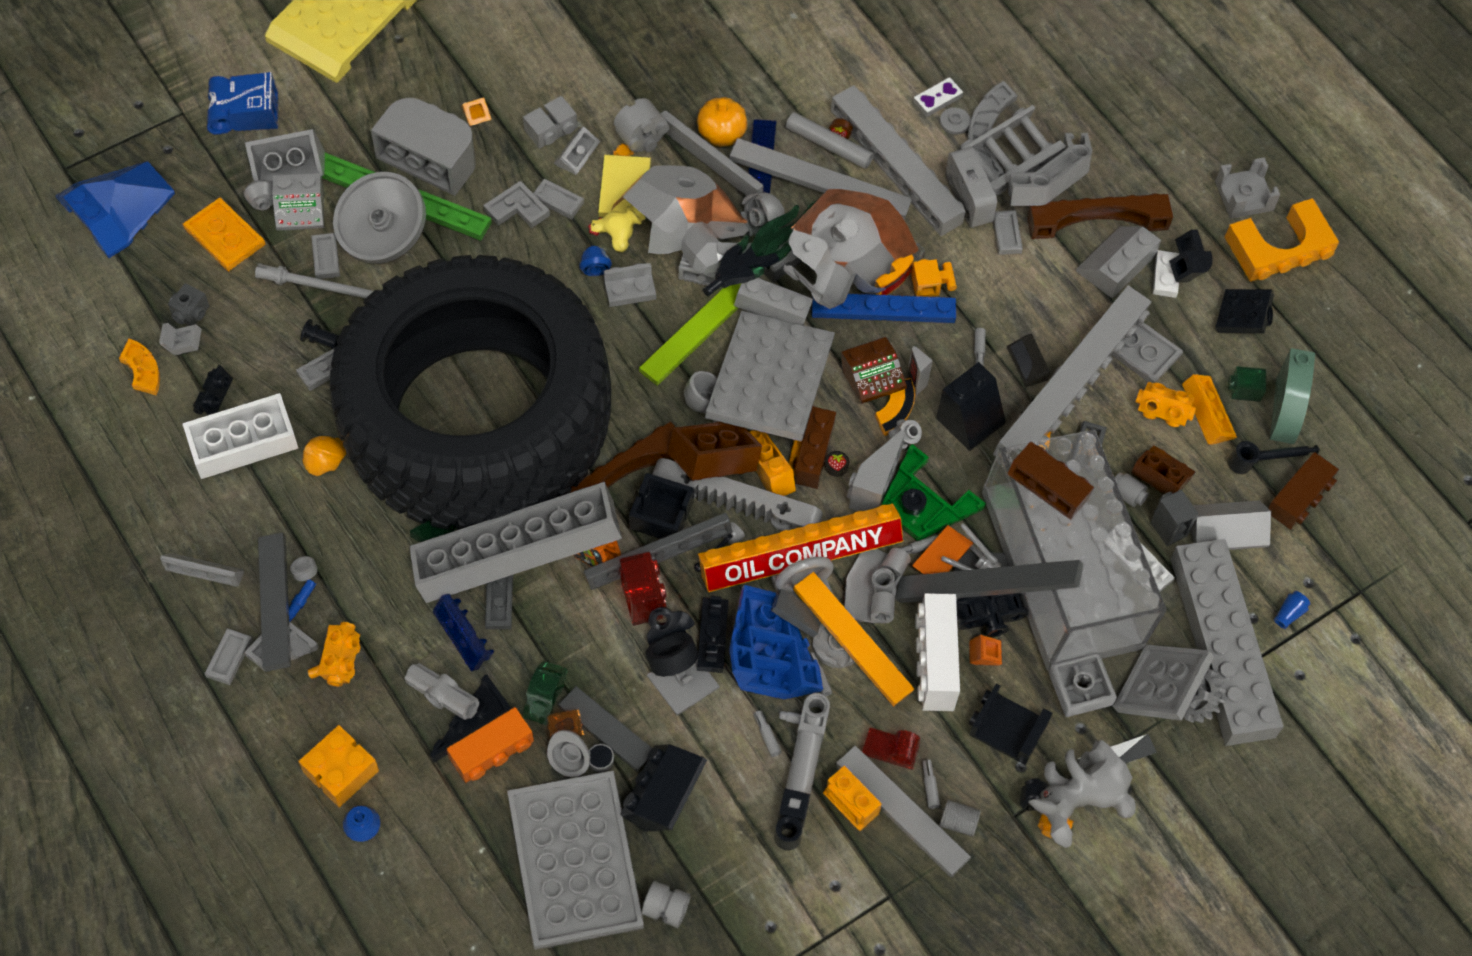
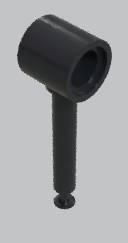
M1242 441L1229 456L1228 465L1235 473L1246 474L1258 461L1307 456L1312 452L1318 454L1320 448L1315 445L1312 448L1299 446L1260 451L1254 443Z

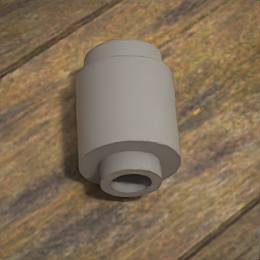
M1118 473L1110 485L1113 494L1132 507H1135L1137 504L1141 506L1149 495L1146 492L1147 486L1128 473Z

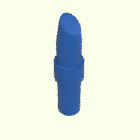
M307 580L300 592L291 601L289 606V622L303 608L307 598L316 587V583L312 580Z

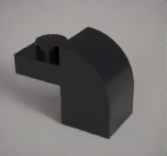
M1191 229L1175 239L1180 255L1169 262L1176 283L1190 282L1210 270L1213 263L1212 252L1204 250L1198 229Z

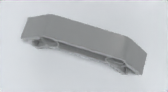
M1065 133L1064 145L1066 148L1064 151L1036 172L1010 173L1008 195L1011 196L1010 205H1045L1089 172L1092 156V147L1088 133H1081L1080 144L1076 145L1071 140L1074 139V134Z

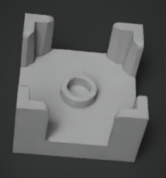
M1265 158L1253 160L1249 171L1229 174L1232 168L1231 164L1221 165L1215 184L1230 219L1274 211L1280 193L1277 186L1273 188L1271 193L1264 179L1268 169Z

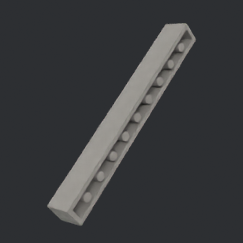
M1127 286L1000 440L993 455L1011 467L1013 460L1030 441L1037 446L1043 447L1049 439L1047 434L1049 432L1054 434L1061 425L1062 421L1059 419L1062 416L1067 418L1074 409L1075 405L1072 403L1075 400L1080 402L1088 391L1085 387L1088 384L1093 386L1100 376L1098 371L1101 368L1105 370L1113 360L1111 355L1113 353L1118 354L1125 345L1123 340L1126 337L1130 339L1138 329L1135 325L1138 322L1143 324L1149 316L1150 312L1147 309L1152 301L1130 286Z

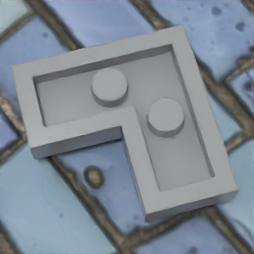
M521 181L483 205L484 211L498 226L515 214H518L531 228L550 216V210Z

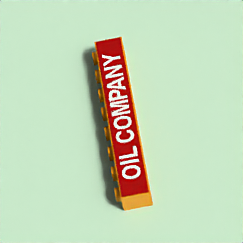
M894 504L881 505L870 510L857 511L854 514L834 517L827 521L807 524L800 528L784 530L768 536H760L753 540L737 542L718 549H710L698 554L702 579L707 591L712 592L777 575L791 564L806 558L826 557L830 560H835L903 542L901 516Z

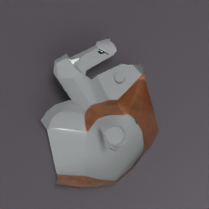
M675 165L653 166L637 179L612 207V209L615 208L623 199H626L652 222L648 253L669 254L682 250L691 267L703 274L716 272L717 268L720 267L724 254L736 244L742 246L741 254L746 252L750 246L755 253L753 243H721L717 240L716 237L725 239L743 236L745 233L749 238L750 231L747 228V220L741 216L727 194L710 176L693 167Z
M828 189L794 224L789 237V245L792 248L793 254L815 270L817 274L816 284L812 285L791 265H784V271L794 280H800L811 291L813 298L818 304L831 309L845 302L852 283L859 290L869 295L886 290L885 288H876L875 280L883 274H890L891 263L896 259L913 255L919 250L906 222L889 200L868 193L844 189ZM833 212H835L833 218H827L828 216L832 215Z

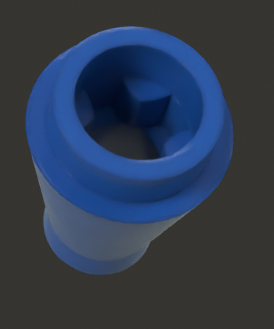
M1298 591L1288 594L1274 618V622L1281 628L1286 629L1292 622L1309 610L1308 606L1311 604L1309 599Z

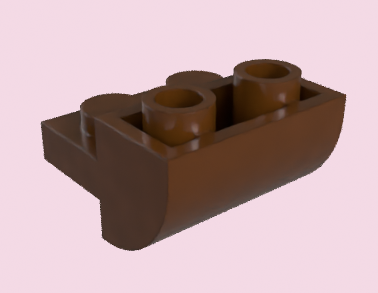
M1153 445L1150 450H1146L1136 461L1131 474L1165 495L1168 492L1174 494L1183 490L1193 478L1195 471L1167 454L1166 451Z

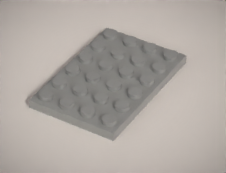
M741 311L711 395L705 418L802 441L835 333Z
M614 771L508 790L534 950L643 929L644 924L623 817L620 815L621 806Z

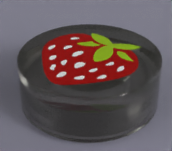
M832 451L825 458L824 468L831 476H843L849 469L850 461L844 452Z

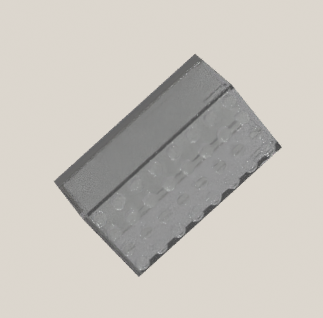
M1093 429L1033 442L1037 446L1043 447L1056 460L1065 463L1078 476L1086 478L1094 486L1089 500L1071 520L1008 475L1013 460L1028 443L999 448L982 490V495L1009 566L1080 560L1084 564L1079 588L1021 593L1020 599L1024 609L1028 612L1027 618L1046 670L1049 671L1052 664L1094 653H1099L1103 659L1143 650L1167 609L1096 430Z

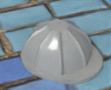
M560 730L553 734L547 750V757L551 766L560 774L568 777H577L585 773L590 765V751L583 740L577 734L568 730Z

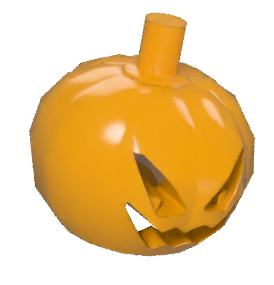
M726 97L707 101L699 110L697 117L700 136L711 145L718 147L734 145L737 138L741 139L744 136L748 125L745 109L741 104Z

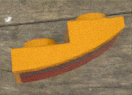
M912 254L905 258L900 257L891 263L890 274H883L875 280L876 288L886 289L875 295H888L907 279L912 271L914 261Z

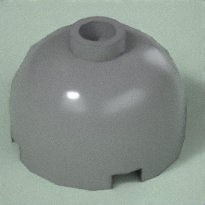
M758 192L747 195L743 199L742 205L745 204L741 216L747 220V228L750 231L749 236L754 234L755 240L759 241L775 236L782 229L785 221V209L775 195Z

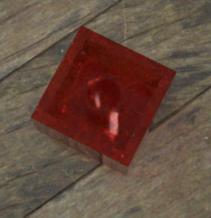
M650 552L619 559L620 582L633 626L648 623L652 610L658 607H666L665 598L667 596L665 586L659 581L658 575H660L658 562L657 560L652 561ZM659 615L657 620L663 619V615Z

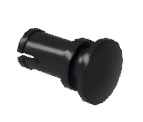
M312 319L307 320L301 331L300 341L304 342L306 339H309L311 343L317 342L331 349L337 347L338 334L336 335L321 329V326L318 324L312 325Z

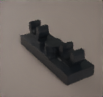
M721 596L703 597L697 671L723 673L729 600L721 599Z

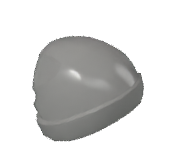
M695 372L686 383L684 389L686 404L692 410L706 414L718 378L710 372Z

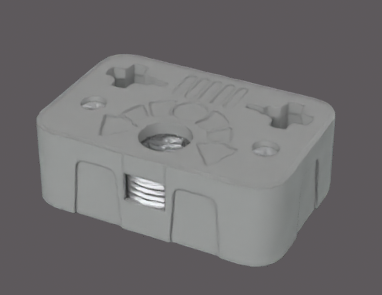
M971 146L949 153L946 179L956 200L960 201L966 210L964 217L969 227L973 228L993 222L997 197L975 150Z

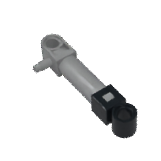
M813 693L806 697L801 714L781 711L779 715L781 720L799 724L788 779L775 828L776 845L783 850L790 851L797 848L802 838V828L805 825L811 789L830 710L828 698L820 693ZM818 707L822 712L815 714L810 711V708ZM790 829L795 833V836L787 838L782 834V831Z

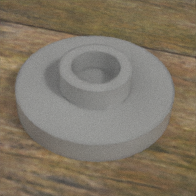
M948 108L941 114L940 125L945 132L959 135L968 130L970 116L961 108Z

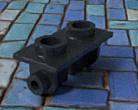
M221 365L208 372V376L202 386L205 392H200L193 403V411L196 414L202 415L203 412H206L207 415L218 412L233 380Z

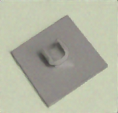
M698 659L689 669L673 676L662 677L655 675L653 672L647 674L648 679L677 716L720 688L709 672L697 671Z

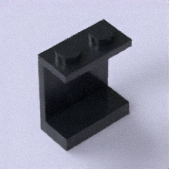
M996 683L992 691L987 689L980 702L984 705L981 711L975 710L969 721V725L972 726L969 735L1026 765L1053 713L1043 708L1040 715L1024 708L998 694L1001 685Z

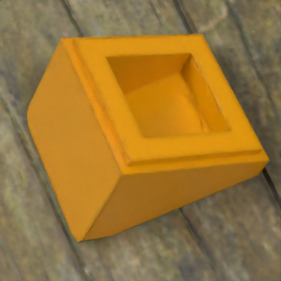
M484 98L461 105L469 126L491 120Z

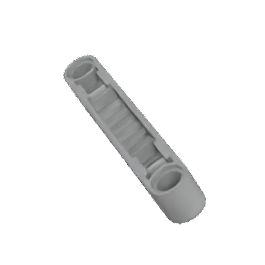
M658 459L652 475L694 487V498L698 496L699 502L705 497L709 505L714 500L718 508L723 503L726 504L727 511L735 507V511L738 514L743 509L745 510L746 517L754 513L755 520L760 516H764L765 523L770 520L773 527L780 531L819 523L823 516L822 511L813 505L726 477L691 480L675 461L669 459Z

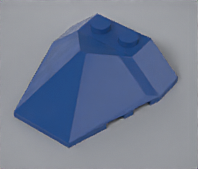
M146 161L77 182L55 196L69 213L73 211L92 233L98 247L108 258H111L134 241L133 237L136 233L148 225L147 221L154 213L157 214L175 192L153 166Z
M744 585L740 595L729 649L732 672L740 690L780 699H789L821 692L823 685L820 667L817 660H812L807 649L810 646L807 638L803 639L797 627L771 611L776 593Z

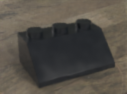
M671 744L657 745L649 752L647 756L648 761L644 769L637 775L636 784L632 792L625 798L623 802L624 808L620 813L621 816L644 832L673 829L707 762V759Z

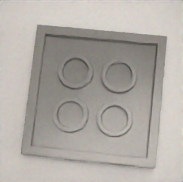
M1146 644L1113 707L1118 713L1182 721L1214 658L1210 650Z

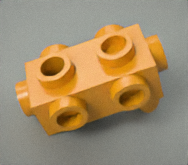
M1149 381L1145 390H1139L1135 401L1140 404L1138 411L1143 412L1144 417L1148 419L1159 417L1166 420V423L1172 427L1185 426L1187 420L1192 421L1197 408L1192 406L1195 399L1192 394L1181 390L1175 391L1166 388L1161 383Z
M341 622L340 625H329L320 665L308 669V675L311 679L321 676L327 680V684L336 687L350 683V679L355 675V656L361 648L360 634L355 631L356 626L354 624Z

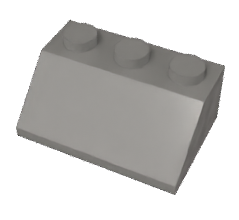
M1120 226L1076 268V272L1113 299L1156 256L1161 240L1144 227Z

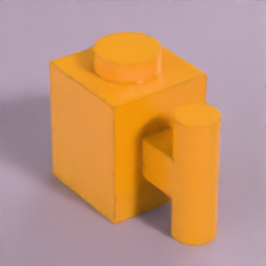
M922 259L913 262L911 278L915 296H939L942 284L947 285L948 291L956 290L957 286L952 263L945 262L942 265L943 271H939L937 259Z

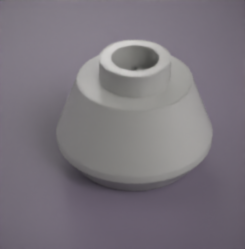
M266 180L251 182L244 190L245 200L254 209H269L273 205V184Z

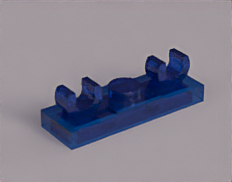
M450 594L442 595L433 609V613L471 672L479 670L483 662L491 658L494 650L486 651L484 648L487 640H479L473 626L465 617L468 613L467 609L461 611L458 608L461 600L452 599Z

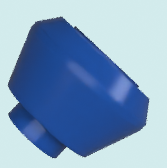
M598 246L588 247L583 252L579 264L580 270L588 276L603 275L604 271L609 270L612 266V262L605 250Z
M368 806L354 807L345 815L343 820L345 834L350 839L358 842L370 840L378 833L380 828L378 813Z

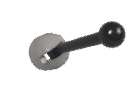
M730 522L733 532L723 536L724 540L714 549L722 548L727 543L734 544L740 542L745 537L744 532L738 525ZM699 562L694 565L696 572H701Z

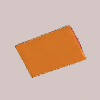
M947 525L912 567L922 574L949 572L953 566L942 561L941 557L945 556L958 562L973 545V542Z

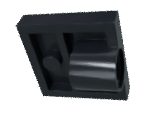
M1225 289L1216 323L1217 332L1265 334L1266 326H1271L1273 321V290Z

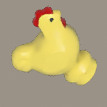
M633 205L627 206V212L625 213L611 211L603 218L592 220V224L589 225L590 234L598 236L600 233L607 232L612 237L613 249L616 252H625L629 246L628 240L633 234V225L642 224L641 222L646 218Z

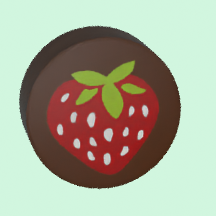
M837 118L832 121L829 130L849 139L853 132V127L847 120Z

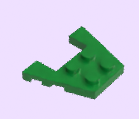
M911 444L881 504H894L901 516L902 529L916 541H919L945 529L947 525L951 526L985 508L986 503L970 490L951 506L914 475L928 463L929 457L915 445ZM909 489L921 490L926 495L927 503L925 510L918 515H910L901 507L902 495Z

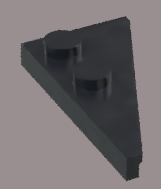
M487 674L481 679L482 684L475 694H470L479 701L476 714L471 719L468 718L466 720L455 715L449 724L450 729L442 740L438 739L433 746L432 752L429 754L433 763L448 755V747L512 709Z

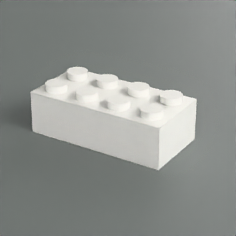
M280 393L182 423L201 479L298 449Z
M924 594L923 602L918 603V614L915 615V629H919L918 637L916 638V653H920L919 661H917V677H920V685H918L917 691L918 701H922L923 711H954L960 693L956 594Z

